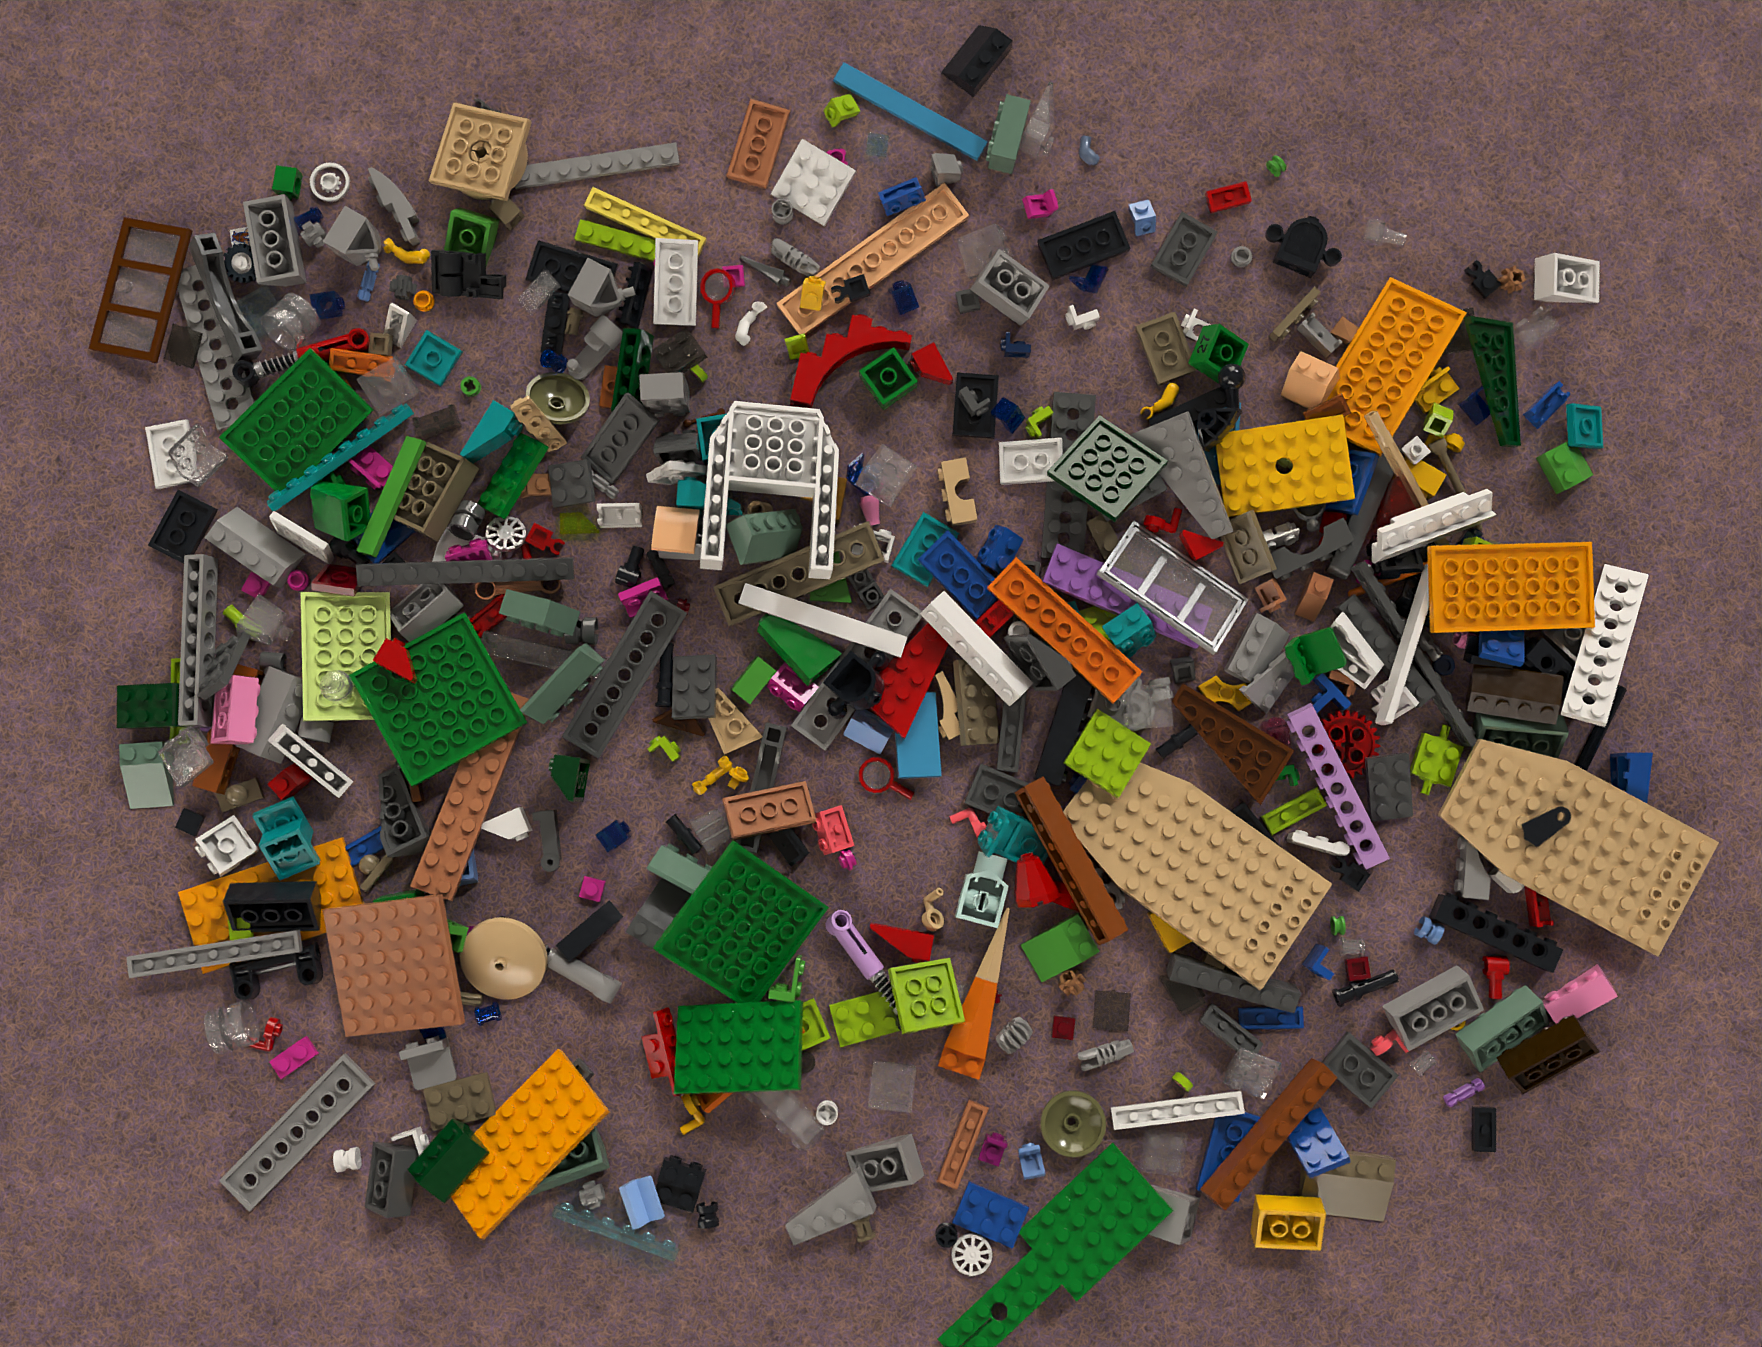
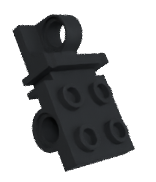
M431 250L432 293L447 297L473 296V298L503 299L506 275H486V253L474 254Z

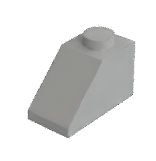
M931 154L930 170L937 188L944 182L948 185L960 181L963 167L960 160H956L955 154Z

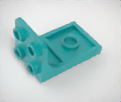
M997 806L996 810L990 813L988 825L978 836V844L984 855L988 858L993 853H996L1017 863V860L1021 859V855L1033 853V855H1038L1044 864L1048 857V853L1030 820L1000 806Z

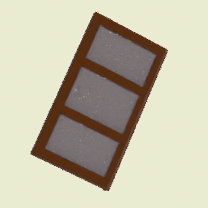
M124 217L88 349L158 363L193 232L191 229Z

